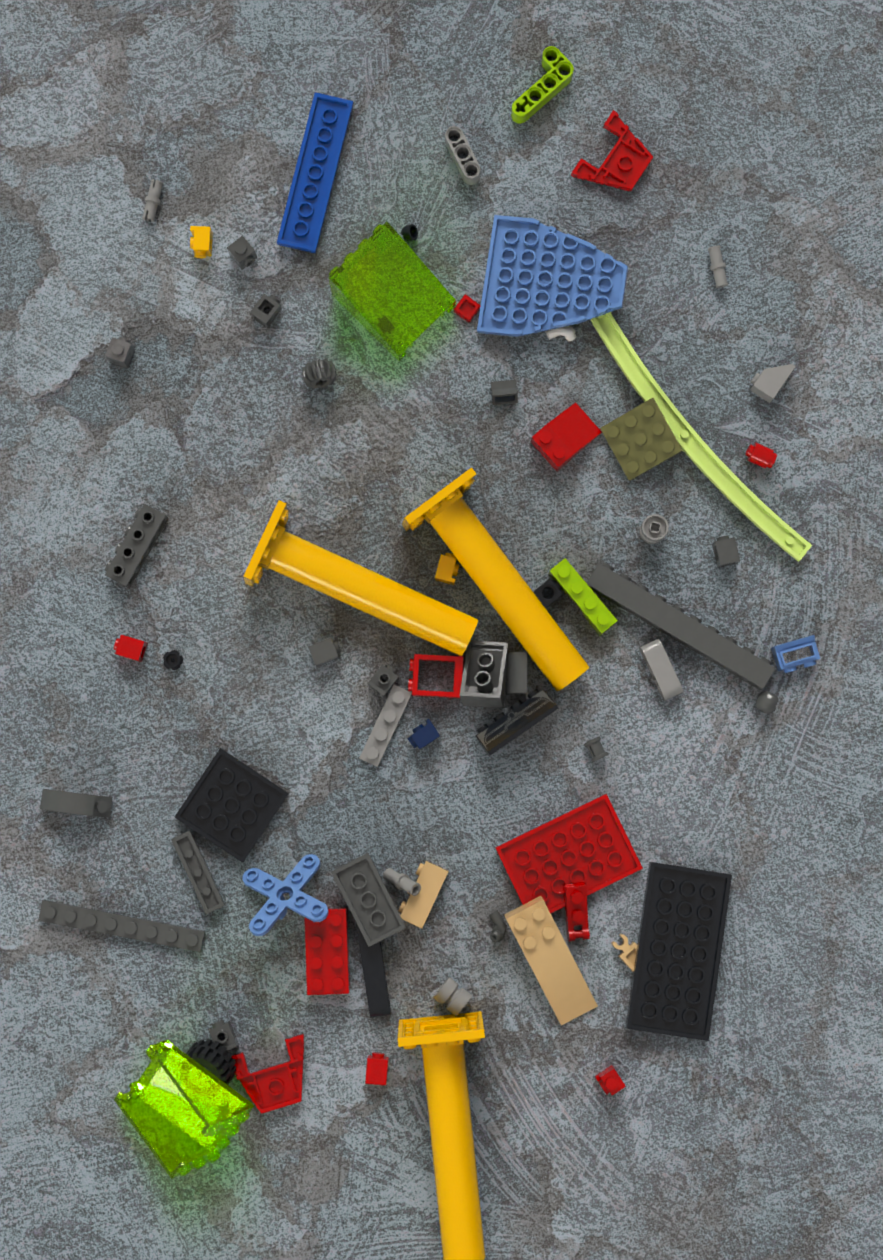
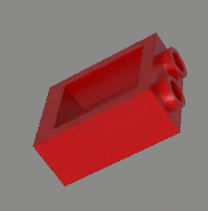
M414 654V659H410L409 671H413V679H409L408 691H412V696L461 699L462 656ZM419 660L455 662L453 692L418 690Z

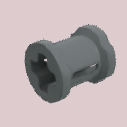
M600 736L584 744L592 756V763L609 755L608 752H605L600 742Z

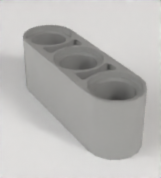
M457 126L449 127L445 133L446 147L463 181L468 185H475L480 180L478 161L463 131ZM451 136H457L459 139L457 141H451L449 138ZM460 153L468 155L464 159L458 157ZM473 170L476 172V175L469 176L467 172Z
M656 639L641 646V654L662 699L666 701L683 693L680 681L661 641Z

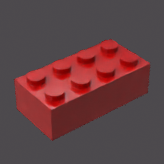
M328 908L329 914L321 922H313L304 917L307 995L349 994L347 908Z

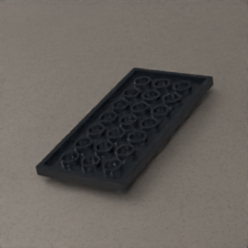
M649 862L625 1028L709 1041L732 879L731 874Z

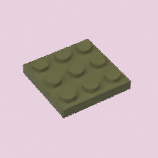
M654 398L649 399L600 428L629 481L683 451Z

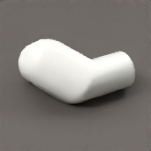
M570 326L546 331L549 340L559 335L565 336L567 341H573L576 338V331Z

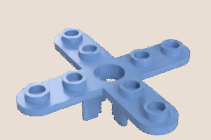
M309 854L304 856L284 881L258 868L248 869L243 874V882L247 887L269 898L249 923V929L253 935L263 936L268 933L278 919L282 920L285 917L287 908L313 922H321L327 918L329 914L327 905L301 891L320 868V860L316 855ZM289 893L290 899L285 900L283 894Z

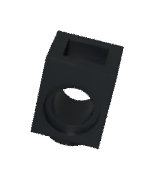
M549 578L534 591V594L547 609L562 596L561 590L563 589L556 580L552 582ZM544 589H550L553 592L551 599L543 597L542 591Z

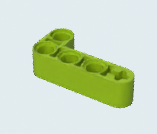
M549 46L543 51L541 63L547 73L512 104L511 118L514 122L519 124L526 122L572 81L573 65L556 47ZM551 56L554 57L555 60L549 61L546 58ZM564 70L567 71L569 74L562 75L560 74V71ZM551 83L554 87L547 88L545 84ZM537 96L539 100L533 101L530 97Z

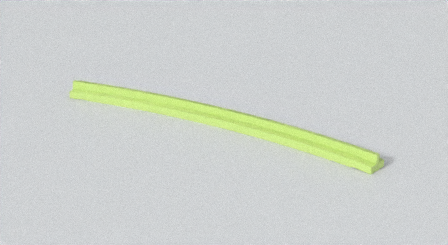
M611 312L590 319L612 357L642 400L646 402L651 398L655 399L686 455L752 523L799 562L812 545L767 507L701 439L647 370Z

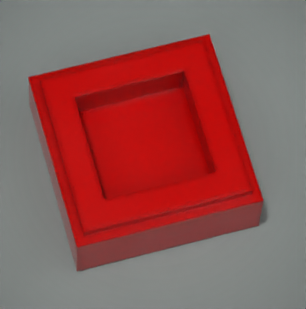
M465 294L453 309V312L470 323L480 310L481 305Z

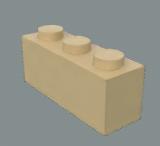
M426 861L425 864L420 863L416 871V875L419 876L416 882L421 885V890L416 896L410 894L407 902H402L398 910L401 913L402 920L421 929L423 928L449 872L448 870L429 861Z

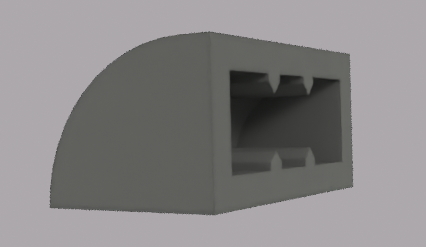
M527 652L508 653L506 694H527Z

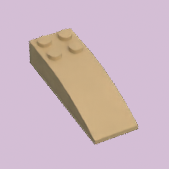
M539 896L506 913L504 916L561 1026L598 1007L543 898Z

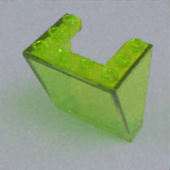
M386 221L383 225L379 224L373 230V235L369 239H363L358 245L359 248L354 253L350 252L344 258V263L340 267H334L330 271L328 279L332 296L400 361L406 355L404 351L409 347L411 348L413 342L440 316L443 317L446 311L450 313L456 307V300Z
M165 1040L148 1048L146 1054L151 1059L150 1064L138 1081L130 1083V1091L125 1094L122 1092L118 1093L114 1101L170 1178L173 1179L179 1175L181 1177L187 1175L192 1169L198 1170L207 1162L213 1163L221 1157V1151L231 1143V1137L240 1131V1125L250 1117L249 1113L254 1105L171 1042Z

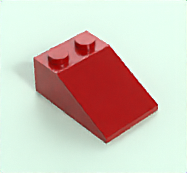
M575 402L533 435L530 442L556 471H559L597 438L602 431Z

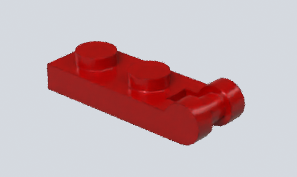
M583 882L564 885L567 939L569 942L575 941L578 938L583 940L590 939L586 884ZM580 925L581 930H574V926Z

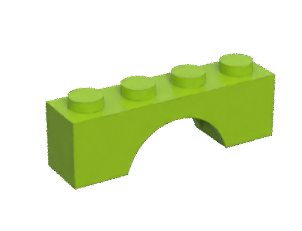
M566 558L549 571L548 575L553 581L556 580L563 591L575 602L599 636L618 621Z

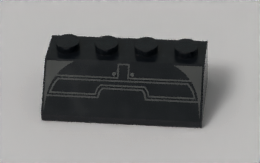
M535 689L527 695L528 700L523 703L519 700L510 707L512 711L506 715L502 712L493 718L495 722L492 725L488 726L486 723L476 730L478 734L475 737L488 756L494 754L558 709V706L544 689L541 691Z

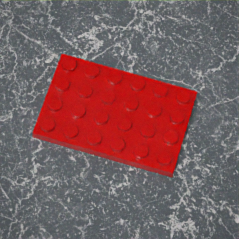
M607 794L495 847L522 905L541 896L550 914L565 907L564 885L584 882L588 896L643 869Z

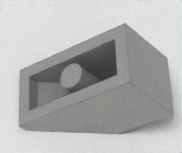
M789 364L767 368L761 374L756 373L750 382L753 384L750 391L770 403L795 368V365Z

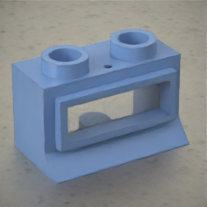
M814 635L771 648L777 670H784L785 673L797 670L796 666L803 664L804 668L816 665V660L820 659Z

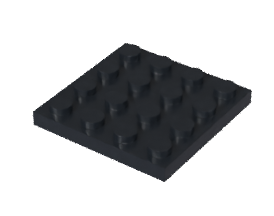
M220 748L175 815V818L244 863L289 793Z

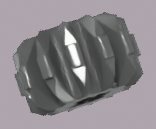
M328 359L312 360L311 363L305 364V367L302 368L304 382L311 389L327 388L328 385L334 384V381L337 380L335 365L333 361H328Z

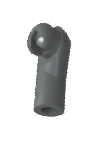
M498 910L489 915L494 923L492 933L490 934V939L493 942L501 941L507 929V924Z

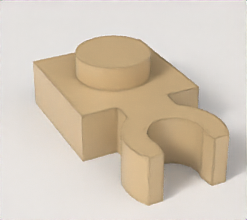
M620 934L619 936L623 940L622 944L617 945L615 941H612L611 944L615 949L622 951L619 958L634 972L637 944L632 942L629 945L628 938L624 934Z

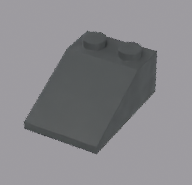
M470 640L466 650L460 689V698L463 706L504 708L509 646L507 642Z

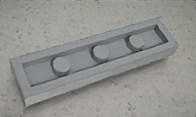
M393 685L359 759L376 767L379 766L412 692Z

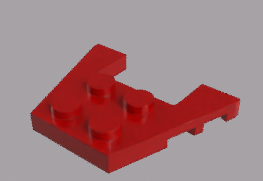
M613 110L604 123L603 128L619 137V140L599 169L581 158L572 171L571 176L631 192L653 160V156L642 142L632 134L627 124L623 123L618 113Z
M304 1034L285 1039L290 1061L265 1069L249 1072L244 1052L232 1056V1059H235L236 1062L234 1065L236 1066V1078L241 1082L261 1114L302 1101Z

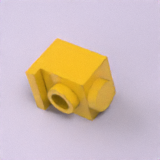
M190 226V231L194 236L190 238V248L194 251V257L203 259L206 256H212L213 232L211 227Z
M446 553L440 556L435 581L455 585L456 579L452 577L457 576L459 564H456L457 558L454 554Z

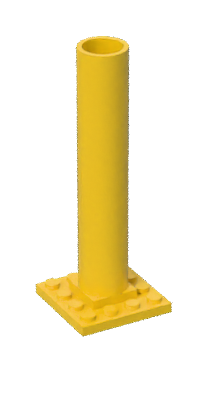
M471 467L404 517L402 526L406 531L409 529L414 531L422 525L424 519L433 526L555 690L559 691L587 671L589 665L462 498L463 493L470 489L473 482H475L476 472Z
M278 501L243 576L245 584L252 587L254 583L259 584L263 575L262 567L267 570L271 569L459 656L463 655L475 631L478 619L285 530L289 519L287 503Z
M481 1011L459 1013L457 1016L450 1014L401 1019L398 1026V1047L413 1049L416 1048V1045H421L443 1260H484L486 1257L464 1040L473 1043L481 1041V1038H485Z

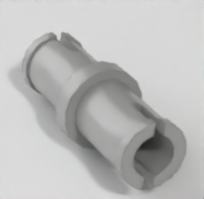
M151 179L148 196L144 200L146 205L142 219L148 222L150 220L155 222L157 207L161 203L159 198L164 183Z
M720 245L708 248L711 261L710 271H713L716 288L728 286L725 273L726 263L723 262Z
M388 868L383 874V878L386 881L394 884L397 889L405 890L413 896H416L421 890V885L409 879V876L404 873L400 874L392 868Z

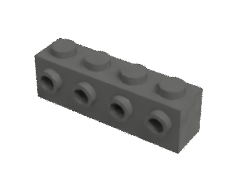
M146 504L142 508L139 507L134 516L136 519L133 525L128 526L123 543L120 542L115 549L116 555L113 561L110 560L105 567V575L108 578L129 589L169 519L165 514Z

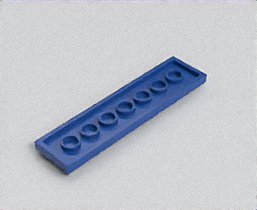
M314 93L277 245L316 254L354 105L353 101Z

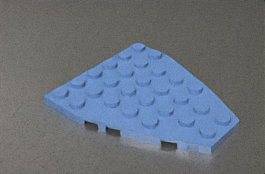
M494 215L477 332L519 337L579 324L623 307L628 266L620 261H616L609 254L598 250L593 244L571 234L562 233L555 227L546 226L534 218Z

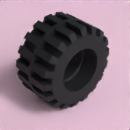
M207 1039L206 1042L200 1040L192 1045L178 1064V1075L181 1076L180 1081L185 1084L186 1090L189 1089L191 1094H197L199 1098L205 1096L206 1099H211L212 1096L215 1098L222 1094L236 1072V1066H234L236 1064L235 1059H232L233 1055L226 1050L227 1047L224 1045L222 1047L219 1042L215 1041L214 1043L210 1039Z

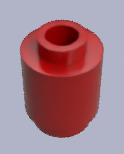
M757 442L754 445L750 444L745 453L748 456L747 461L763 468L768 467L771 469L777 458L774 450Z

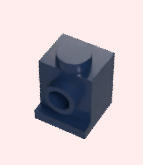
M430 719L426 720V726L420 724L412 730L414 734L407 738L413 748L418 746L419 750L440 737Z

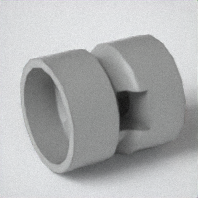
M659 514L649 515L644 519L639 528L641 539L648 544L659 543L668 532V522Z
M448 977L433 998L441 1005L447 1004V1010L457 1016L470 1000L472 994L464 988L459 989L458 983L451 977Z

